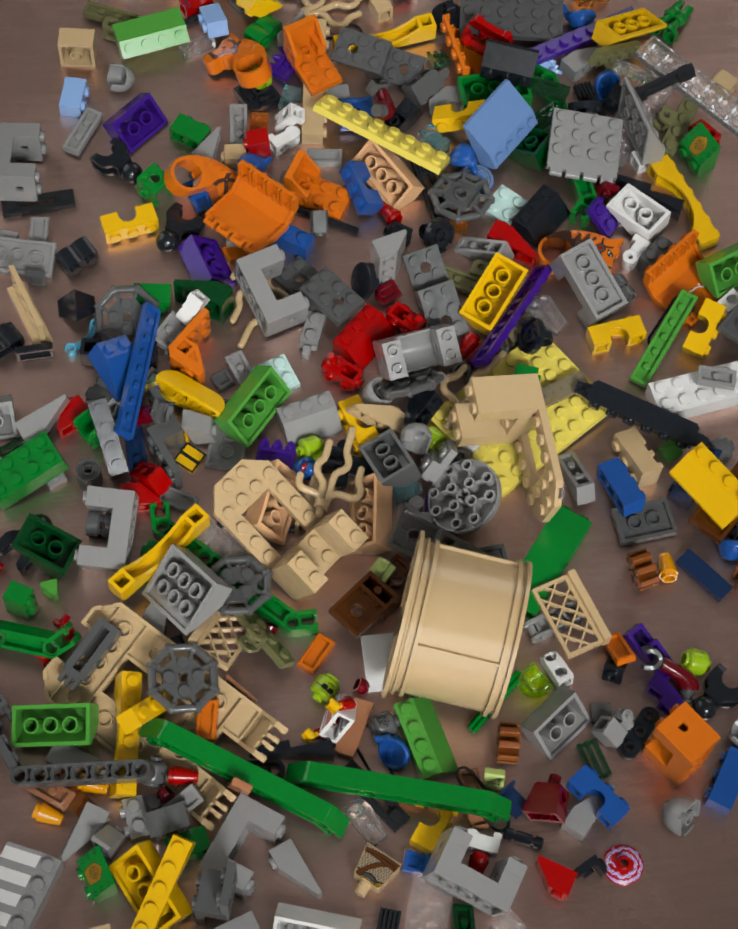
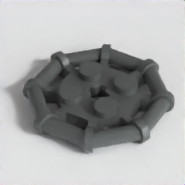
M466 169L449 174H440L436 183L428 190V196L431 198L434 212L437 215L440 214L455 221L456 224L475 219L482 220L489 207L495 203V197L492 196L488 180L467 172ZM443 184H446L444 189H440ZM481 188L484 194H480V192H478V189ZM438 196L443 197V203L440 204ZM479 201L484 202L480 209L477 207ZM448 207L450 209L457 211V214L449 210H446V208Z
M140 284L130 286L112 285L111 289L100 301L94 304L96 329L94 331L105 341L113 338L106 331L109 328H112L118 334V337L126 335L134 336L135 338L142 305L137 301L138 295L158 309L160 303L150 296ZM119 293H134L132 298L121 299ZM115 295L117 301L111 308L104 307ZM103 311L108 312L109 324L104 326ZM124 313H126V314L131 313V314H132V315H131V319H132V320H131L130 322H129V321H126V322L123 321V319H124L123 314H124Z
M429 368L426 371L410 372L407 377L392 381L387 380L384 385H380L377 388L376 393L379 397H385L389 401L399 397L409 396V398H412L415 394L436 389V385L445 381L446 375L435 368Z
M225 554L210 567L214 573H217L226 566V569L221 572L219 577L233 589L226 599V603L217 610L221 616H251L267 600H271L273 596L271 593L273 572L254 558V555L227 556ZM246 563L244 567H231L230 565ZM253 566L261 574L255 575L250 567ZM263 581V590L258 589V582ZM235 583H240L243 586H239V589H235V586L233 585ZM258 597L254 602L248 604L250 602L249 599ZM231 605H244V607H230V606H231Z
M168 642L146 664L148 672L147 694L168 711V714L190 712L199 714L207 703L220 692L217 668L219 663L201 649L196 642L190 644H170ZM174 652H190L188 657L176 658ZM194 653L207 665L201 667L193 660ZM168 655L171 661L164 668L159 667L158 665ZM207 670L210 672V685L204 683V672ZM156 672L160 673L162 677V685L158 687L156 686ZM186 674L188 682L183 681L180 683L178 675ZM201 689L206 690L205 695L197 701L195 698L197 693ZM164 690L173 698L172 703L160 692ZM186 699L190 700L192 704L176 705L177 700Z

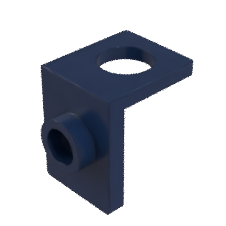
M513 780L499 795L512 801L510 814L517 820L523 814L522 808L526 800L514 788L516 781Z

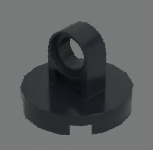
M453 0L443 1V3L433 8L432 15L436 22L437 30L440 29L442 15L450 14V25L453 24L454 27L459 28L460 6L455 4Z
M437 217L430 223L422 224L419 227V235L424 240L425 247L437 244L440 254L447 250L445 248L448 243L451 244L454 238V226L450 224V220Z
M528 317L521 323L520 326L523 328L521 333H517V345L520 351L533 355L541 347L549 346L553 343L552 332L545 330L544 322L540 318Z

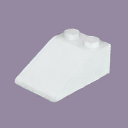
M629 183L606 205V208L632 237L638 234L649 242H652L668 225L671 211Z

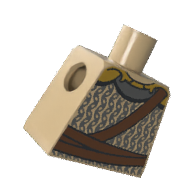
M367 843L354 872L353 878L359 882L354 892L362 898H365L369 890L379 894L398 874L402 864L370 843Z

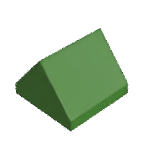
M670 440L656 448L667 463L683 454L682 449Z
M57 578L41 582L40 588L42 593L53 601L58 602L59 584Z

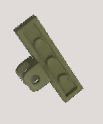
M88 1L82 11V17L102 22V28L104 29L103 39L116 42L115 36H109L110 33L114 34L111 24L141 17V15Z
M635 40L596 48L588 63L596 69L605 66V70L617 72L621 65L618 61L634 58L642 44Z
M686 96L681 100L676 111L663 106L652 121V125L664 133L660 142L665 146L664 155L668 154L670 159L674 156L680 140L685 135L699 107L698 104Z
M476 259L472 264L469 274L446 265L444 266L448 278L453 280L455 289L470 295L489 262Z
M236 605L234 607H244V605ZM254 612L251 616L234 615L247 631L245 635L240 636L237 640L247 653L258 652L262 648L279 669L293 666L296 660L291 656L290 651L283 647L278 637L271 633L266 627L265 622L259 619Z

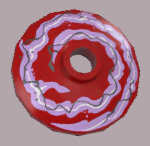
M619 844L611 847L603 857L608 871L605 876L617 885L628 886L634 884L642 875L643 860L633 847ZM625 860L628 865L622 866L620 861Z

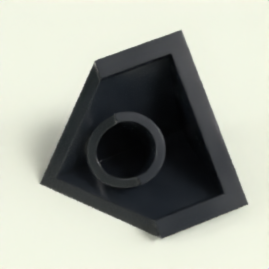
M74 289L57 300L59 318L79 321L95 314V296Z

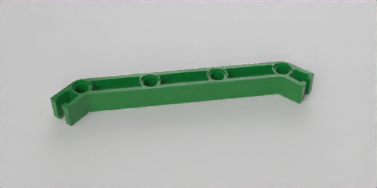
M537 65L531 89L540 93L551 127L554 107L566 110L568 108L557 75L541 65ZM580 175L579 180L567 178L576 203L570 212L568 222L574 224L576 222L575 217L580 213L582 216L580 217L581 223L579 228L584 230L591 220L585 210L597 197L593 182L582 181V175Z
M169 501L163 502L164 508L162 512L166 513V516L157 518L155 517L157 503H149L152 533L157 541H160L176 524L171 520ZM161 526L166 527L163 531L157 530ZM196 538L185 547L200 560L208 558L209 561L203 563L209 568L222 558ZM224 566L223 568H221V569H220L217 573H215V574H217L218 576L221 575V572H222L224 569H226V566ZM235 583L233 586H235V589H239V586L243 585ZM258 584V589L263 590V587ZM274 595L271 600H267L254 611L270 624L277 626L278 630L288 637L317 635L319 630L318 622H315L314 625L301 624V622L309 620L317 621L316 609L294 611ZM258 597L249 599L250 602L248 604L254 602ZM290 622L297 623V626L290 627L287 624Z
M0 620V648L46 658L58 657L76 645L82 636L77 631L72 639L66 641L64 636L61 635L62 633L65 636L69 634L68 631L73 626L71 621L57 630L51 631Z
M153 718L145 723L138 733L139 736L146 737V741L150 745L164 747L229 781L237 777L253 786L252 793L315 824L326 835L331 836L334 833L336 837L342 838L350 822V819L331 803L170 721Z
M313 761L289 763L285 775L287 782L301 789L316 788L478 815L493 823L498 822L499 818L502 821H509L512 801L488 790Z

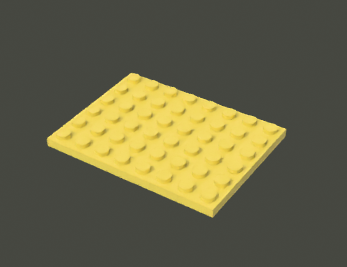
M552 343L549 346L541 347L533 355L520 351L517 346L485 376L514 375L517 363L538 367V375H541L540 385L543 388L580 371V369ZM585 376L588 383L593 385V383ZM465 387L455 394L460 402L466 396ZM577 394L546 408L557 455L607 416L605 411L600 409L596 411L589 408L588 404L585 403L586 400ZM449 399L442 404L430 422L446 435L447 440L449 438L454 440V428L446 431L443 427L446 424L445 418L453 408V403ZM533 427L528 436L536 470L538 471L544 464H542L540 459L541 450L536 442V429ZM515 443L481 445L474 454L471 453L472 459L484 462L495 471L501 483V498H504L518 487L523 480L522 471H520L518 466V453L514 449Z

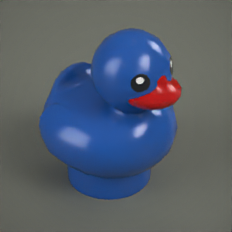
M311 457L297 459L294 463V471L296 474L299 471L303 472V480H310L314 475L313 466L315 460Z

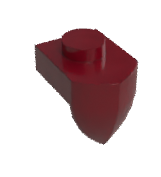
M598 178L594 186L597 197L612 198V196L620 192V186L606 181L599 184L600 178Z
M393 279L375 289V300L384 306L403 296Z

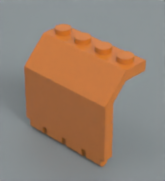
M450 14L442 15L440 29L446 35L445 42L447 47L450 46V55L452 60L456 62L457 74L461 76L480 74L483 56L471 49H467L466 46L461 44L459 41V28L454 27L453 24L450 25ZM487 40L481 41L480 44L486 47Z
M242 159L237 163L238 176L232 188L205 213L203 223L215 229L216 232L226 239L229 238V241L243 248L248 254H252L271 246L288 230L299 208L298 196L293 191L283 187L280 182L274 181L266 173L256 169L253 164L247 163Z
M695 229L690 233L686 232L677 244L674 243L670 246L665 255L661 254L657 258L654 265L650 264L644 270L643 283L652 301L664 312L672 299L679 295L682 289L688 292L699 286L698 283L703 286V283L699 280L695 262L704 257L696 244L699 232ZM699 287L692 291L691 294L697 296L698 300L693 312L686 319L682 327L686 325L691 329L700 321L697 319V316L706 298L717 302L723 296L715 298L706 287Z

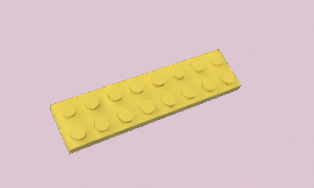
M326 94L313 107L312 111L437 175L449 164L450 157L445 152L437 151L431 148V145L428 143H422L416 140L414 136L406 135L400 132L398 128L390 127L384 124V121L369 116L367 112L359 111L353 108L351 104L339 101L334 95Z

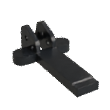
M346 439L340 440L337 447L332 446L328 461L322 465V473L331 474L337 468L344 466L345 463L339 461L345 462L343 448ZM352 456L351 469L337 478L335 484L337 490H344L347 487L348 476L355 477L359 466L365 468L363 477L374 473L364 457Z

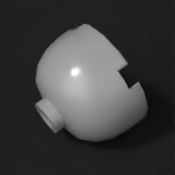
M678 794L670 800H666L662 807L664 812L663 820L666 827L674 834L685 837L695 824L692 822L693 817H698L701 808L700 800L687 794Z

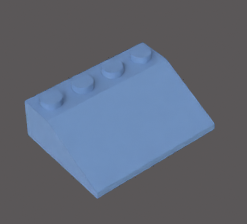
M505 79L464 123L463 128L480 165L497 169L538 122L532 108L511 82Z

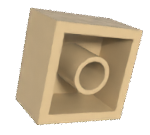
M60 27L57 45L61 66L96 68L98 49L95 29Z

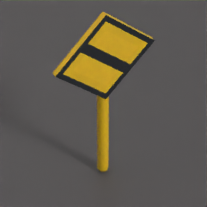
M184 431L186 444L174 460L178 465L193 474L207 454L191 445L189 437Z

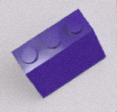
M140 93L102 125L111 139L116 137L127 145L128 153L131 154L166 125L168 120L150 93Z
M191 234L178 247L181 258L192 280L218 281L229 286H234L237 283L236 280L232 281L230 279L232 272L217 240Z

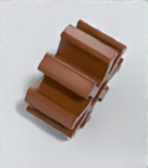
M647 548L628 553L626 562L630 567L628 569L630 575H633L635 587L642 591L659 585L660 578L655 571L657 566L656 563H652L650 551L647 552Z
M499 721L498 737L496 740V763H518L521 744L519 742L521 734L520 723Z

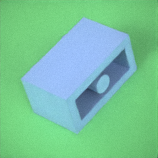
M219 3L199 7L200 14H197L198 22L201 24L203 33H206L209 39L229 35L227 18Z
M65 77L59 102L61 116L81 117L87 107L86 97L90 95L87 79Z

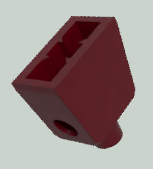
M550 774L548 782H536L522 808V812L530 821L565 824L569 793L560 784L561 776Z

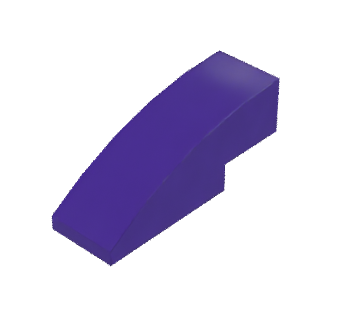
M642 623L635 624L622 635L644 664H650L653 661V654H646L641 649V647L648 645L657 649L663 657L672 660L658 639H653ZM658 668L651 670L654 674L658 672L667 681L671 678Z
M658 672L655 673L645 688L647 693L660 701L656 708L667 717L670 715L669 710L677 703L681 705L684 702L677 690Z

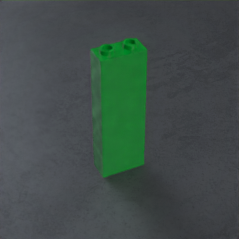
M561 505L552 519L546 523L523 560V564L526 561L532 562L531 588L525 616L529 620L537 617L541 611L531 590L561 577L590 531L592 522L586 516L574 513L567 506ZM544 590L538 593L540 598L548 600L551 595L550 592Z

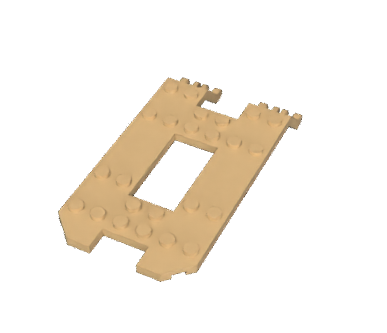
M122 602L105 606H93L81 621L90 630L99 617H102L123 633L87 682L82 681L73 692L70 690V687L74 681L68 687L64 685L65 680L68 678L67 676L62 682L58 681L57 678L65 668V662L59 657L53 658L43 670L45 700L50 704H99V726L94 738L114 754L117 737L116 702L105 694L104 691L128 660L148 674L147 662H150L165 647L164 644L168 642L176 644ZM174 652L176 658L188 657L189 653ZM83 655L75 667L78 668L81 665V661L86 664L89 659ZM167 655L158 666L164 668L171 661L169 656ZM194 657L192 658V659L195 660L201 667L204 666V665H203L201 662H199L197 659H195ZM209 670L204 672V683L210 685ZM156 672V681L162 685L161 674ZM186 674L178 675L180 683L183 681L188 682ZM218 676L220 692L212 698L220 701L216 741L224 732L264 763L267 756L257 751L258 747L262 743L269 751H273L275 748L264 739L268 737L278 745L280 739L271 735L270 731L275 726L284 735L289 729ZM201 689L195 696L196 700L201 699L207 691ZM181 699L186 704H192L190 700ZM185 713L176 725L195 734L197 713ZM139 736L138 759H150V755L162 757V761L168 765L165 782L159 784L158 789L162 785H166L176 796L191 785L173 786V784L168 783L169 767L178 765L199 770L198 783H194V785L206 800L189 813L207 829L213 831L216 826L213 822L207 820L206 816L211 812L219 820L222 819L224 816L213 807L216 805L226 813L229 809L218 800L222 795H225L233 803L238 797L194 762L164 747L150 745L146 741V737Z

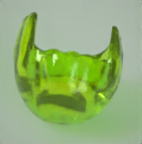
M535 662L528 665L519 676V689L529 698L543 697L553 687L547 676L537 668Z

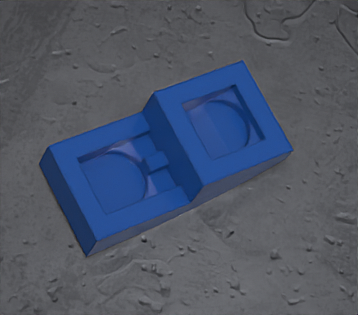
M194 179L185 182L182 185L185 187H193ZM206 191L187 197L197 214L209 210L213 206Z
M409 849L404 850L400 871L422 876L432 854H423Z

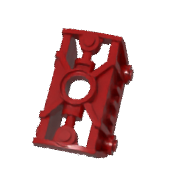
M479 14L470 19L459 37L460 43L466 46L467 49H471L484 56L485 46L480 43L483 40L492 39L514 44L510 31L501 30L484 20L485 18ZM469 26L478 30L480 36L472 35V31L469 29Z

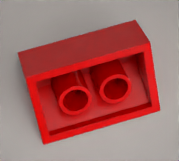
M367 303L333 340L332 352L341 355L346 361L356 364L364 370L376 357L372 342L395 336L396 332L385 316Z

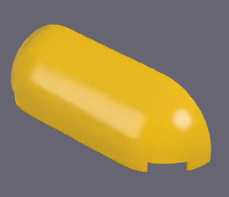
M165 370L156 375V383H159L163 391L162 395L181 407L212 418L218 417L225 408L223 398L185 374L174 370Z

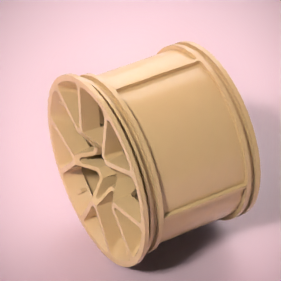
M421 530L400 604L386 665L381 697L386 698L388 692L394 695L395 691H397L398 696L403 697L404 693L480 711L481 716L486 717L489 714L491 719H495L501 709L509 685L521 639L531 588L532 562L526 561L523 564L522 559H517L515 562L441 544L439 539L431 542V537L426 539L425 531Z

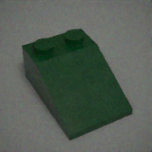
M533 128L509 154L508 158L526 168L542 171L547 162L550 130Z
M175 279L173 282L176 302L183 305L189 293L198 289L210 299L204 307L209 310L210 318L221 324L225 323L234 309L233 288L226 283Z
M29 513L11 547L43 572L61 580L74 558L75 550L79 548L82 540Z

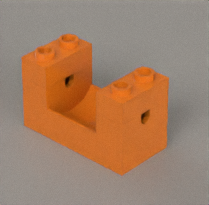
M686 701L681 705L678 703L669 710L670 715L666 719L661 717L654 724L656 728L652 734L655 738L653 736L648 738L644 743L645 748L642 751L676 788L707 760L721 738Z

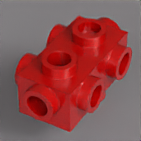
M396 301L393 306L390 305L385 312L389 324L393 329L397 328L402 331L401 334L426 328L427 320L421 314H416L406 304H401L399 301Z
M330 352L321 363L323 377L329 382L336 381L339 383L340 388L345 391L349 389L354 391L356 387L360 389L365 381L363 378L364 370L360 366L346 361L341 355H335L333 352Z

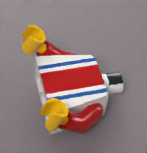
M339 693L335 699L331 698L329 700L330 703L325 705L327 709L321 727L315 729L314 732L311 728H308L301 734V737L306 743H310L315 738H325L327 740L331 739V742L336 744L355 722L357 702L348 694Z

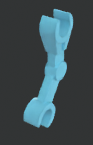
M95 318L90 321L89 332L84 338H94L97 335L94 331L96 326H93ZM81 340L75 344L67 343L65 345V351L70 348L74 349L68 352L69 357L75 356L77 351L80 350Z

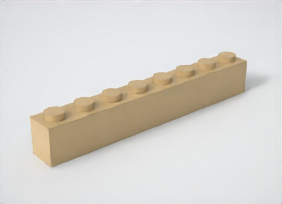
M318 19L325 40L326 51H329V40H326V37H330V26H326L327 19ZM303 84L305 122L302 124V144L323 145V138H326L327 127H323V123H327V118L312 110L315 103L324 94H328V89L311 96Z

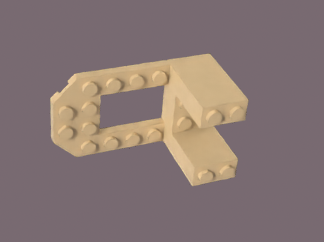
M538 373L471 377L465 386V394L469 398L470 403L455 404L449 412V420L454 428L453 438L456 440L457 446L515 443L514 449L519 457L518 466L523 474L522 483L527 491V504L530 506L531 513L541 522H549L562 505V498L558 496L559 488H563V476ZM533 427L536 429V442L541 450L540 459L545 467V472L540 478H538L528 436Z
M241 459L212 487V515L249 554L254 555V558L267 569L272 570V578L293 600L316 593L328 580L324 575L340 557L356 552L369 538L342 509L322 518L316 517V511L269 460ZM266 490L306 531L282 557L242 515Z

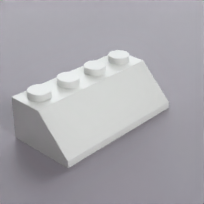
M278 902L273 929H360L362 919Z

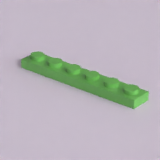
M683 289L680 291L631 374L630 381L646 389L698 300L697 296Z

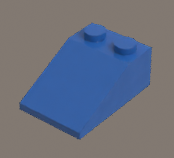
M126 335L96 343L87 355L116 402L121 401L133 349Z

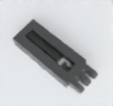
M99 617L64 664L65 668L57 680L62 682L67 676L68 678L65 680L64 685L68 687L74 681L70 687V690L74 692L82 681L87 682L123 633L105 619ZM83 655L89 659L86 664L81 661V665L78 668L75 667Z

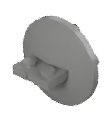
M463 459L449 464L435 484L432 482L428 492V508L432 514V519L439 527L452 534H469L481 529L494 517L499 508L502 495L500 480L491 467L479 460Z

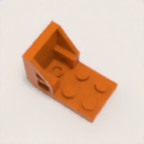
M315 14L283 27V49L286 58L311 96L342 83V77L326 54L325 40Z
M298 150L284 176V187L289 191H293L298 196V206L309 210H328V217L341 221L351 201L347 189L321 179L322 170L306 152Z
M203 307L168 346L171 370L181 372L206 387L205 371L198 346L199 342L210 334L211 329L209 310Z

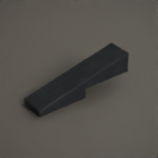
M620 174L617 175L615 185L620 186V191L627 183L631 184L671 211L670 218L678 221L685 200L650 190L652 186L650 183Z
M331 739L290 747L289 740L280 741L278 745L270 743L275 748L273 751H269L264 747L265 745H260L257 751L266 755L267 759L334 761ZM249 753L250 759H257L255 756Z

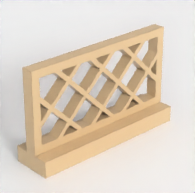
M14 264L8 266L13 286L8 287L7 291L32 343H53V339L25 282L21 281Z
M575 569L568 571L564 576L531 590L533 597L568 660L600 645L609 644L612 635ZM565 582L568 587L567 593L555 590L556 585ZM543 590L550 592L549 601L541 599L538 593ZM553 594L565 597L562 606L551 602ZM567 598L576 602V610L564 607ZM549 606L561 610L558 618L550 616L548 613ZM563 611L574 614L572 623L560 619ZM576 615L585 618L587 622L585 627L574 624ZM559 623L570 627L568 635L559 633L557 629ZM572 628L584 631L581 640L570 636ZM585 633L594 635L597 641L593 643L583 641ZM568 640L578 643V650L570 653L566 646Z
M216 611L195 629L186 644L196 642L199 647L200 645L209 644L211 650H203L214 660L218 661V667L227 672L243 649L237 642L239 638H237L236 632H243V635H245L247 631L240 622V627H233L231 621H238L235 616L226 615L224 617L220 615V612ZM226 621L228 627H220L219 622ZM210 633H218L219 639H212ZM223 633H230L232 638H225ZM214 644H222L224 650H216ZM227 644H235L237 650H229ZM226 655L228 663L222 661L219 656Z

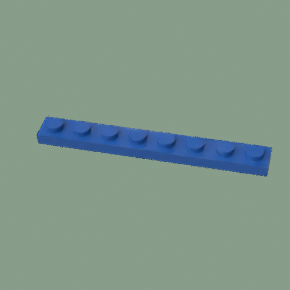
M149 302L142 305L114 429L116 434L128 441L134 438L161 316V310Z

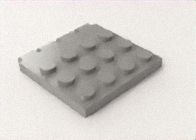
M554 107L546 169H549V175L561 177L562 172H565L564 178L579 180L580 175H582V181L596 183L597 178H600L599 184L606 181L613 184V180L616 181L618 174L624 119Z

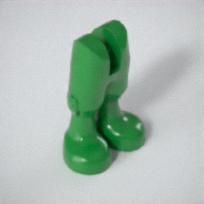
M683 0L677 1L664 11L663 17L659 18L666 24L670 20H673V22L667 25L664 31L661 29L652 34L659 35L663 31L664 41L668 44H673L678 37L677 28L686 24L694 8L688 4L684 10H681L685 2Z

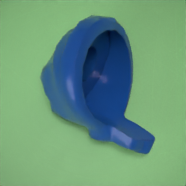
M563 4L564 17L569 22L572 30L594 22L596 18L594 10L585 9L569 12L566 5Z
M605 70L596 76L593 88L597 93L598 100L602 101L607 90L616 82L621 83V78L616 71Z
M468 143L458 144L449 155V163L454 166H468L471 174L477 175V159L473 148Z
M247 153L242 155L237 160V163L243 159L265 173L267 166L273 161V158Z
M725 538L720 545L715 542L723 559L729 561L738 559L737 540Z
M387 733L382 736H374L375 742L379 743V758L385 766L398 770L408 764L410 751L406 742L399 735Z

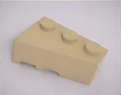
M634 426L615 433L611 446L613 451L619 455L621 462L625 463L629 474L635 478L640 489L658 481L663 464L655 461L653 458L655 453L652 450H647L645 447L646 441Z

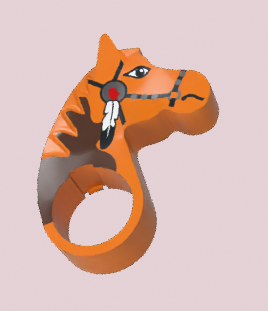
M582 230L555 232L540 241L537 249L536 263L538 267L552 263L542 254V251L546 248L556 247L561 250L564 249V252L591 238L613 275V263L619 257V249L622 247L624 239H610L597 233Z

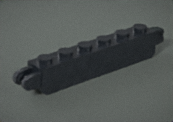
M600 380L593 382V385L578 381L574 393L584 398L589 408L596 411L598 409L603 410L611 418L619 417L623 419V423L629 426L637 425L645 433H655L663 441H673L681 449H690L691 446L696 447L701 442L706 447L710 444V439L707 436L705 437V435L698 433L699 426L697 423Z

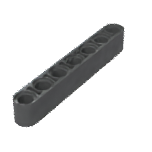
M142 759L17 766L12 769L10 780L15 785L24 789L149 782L154 778L155 768ZM146 766L145 774L140 775L141 768ZM126 767V773L120 776L121 769ZM106 768L105 775L99 777L101 770ZM86 770L85 776L80 779L81 771ZM65 771L66 774L64 778L60 780L59 776L61 772ZM45 772L44 779L40 781V775ZM25 773L24 780L20 782V776Z

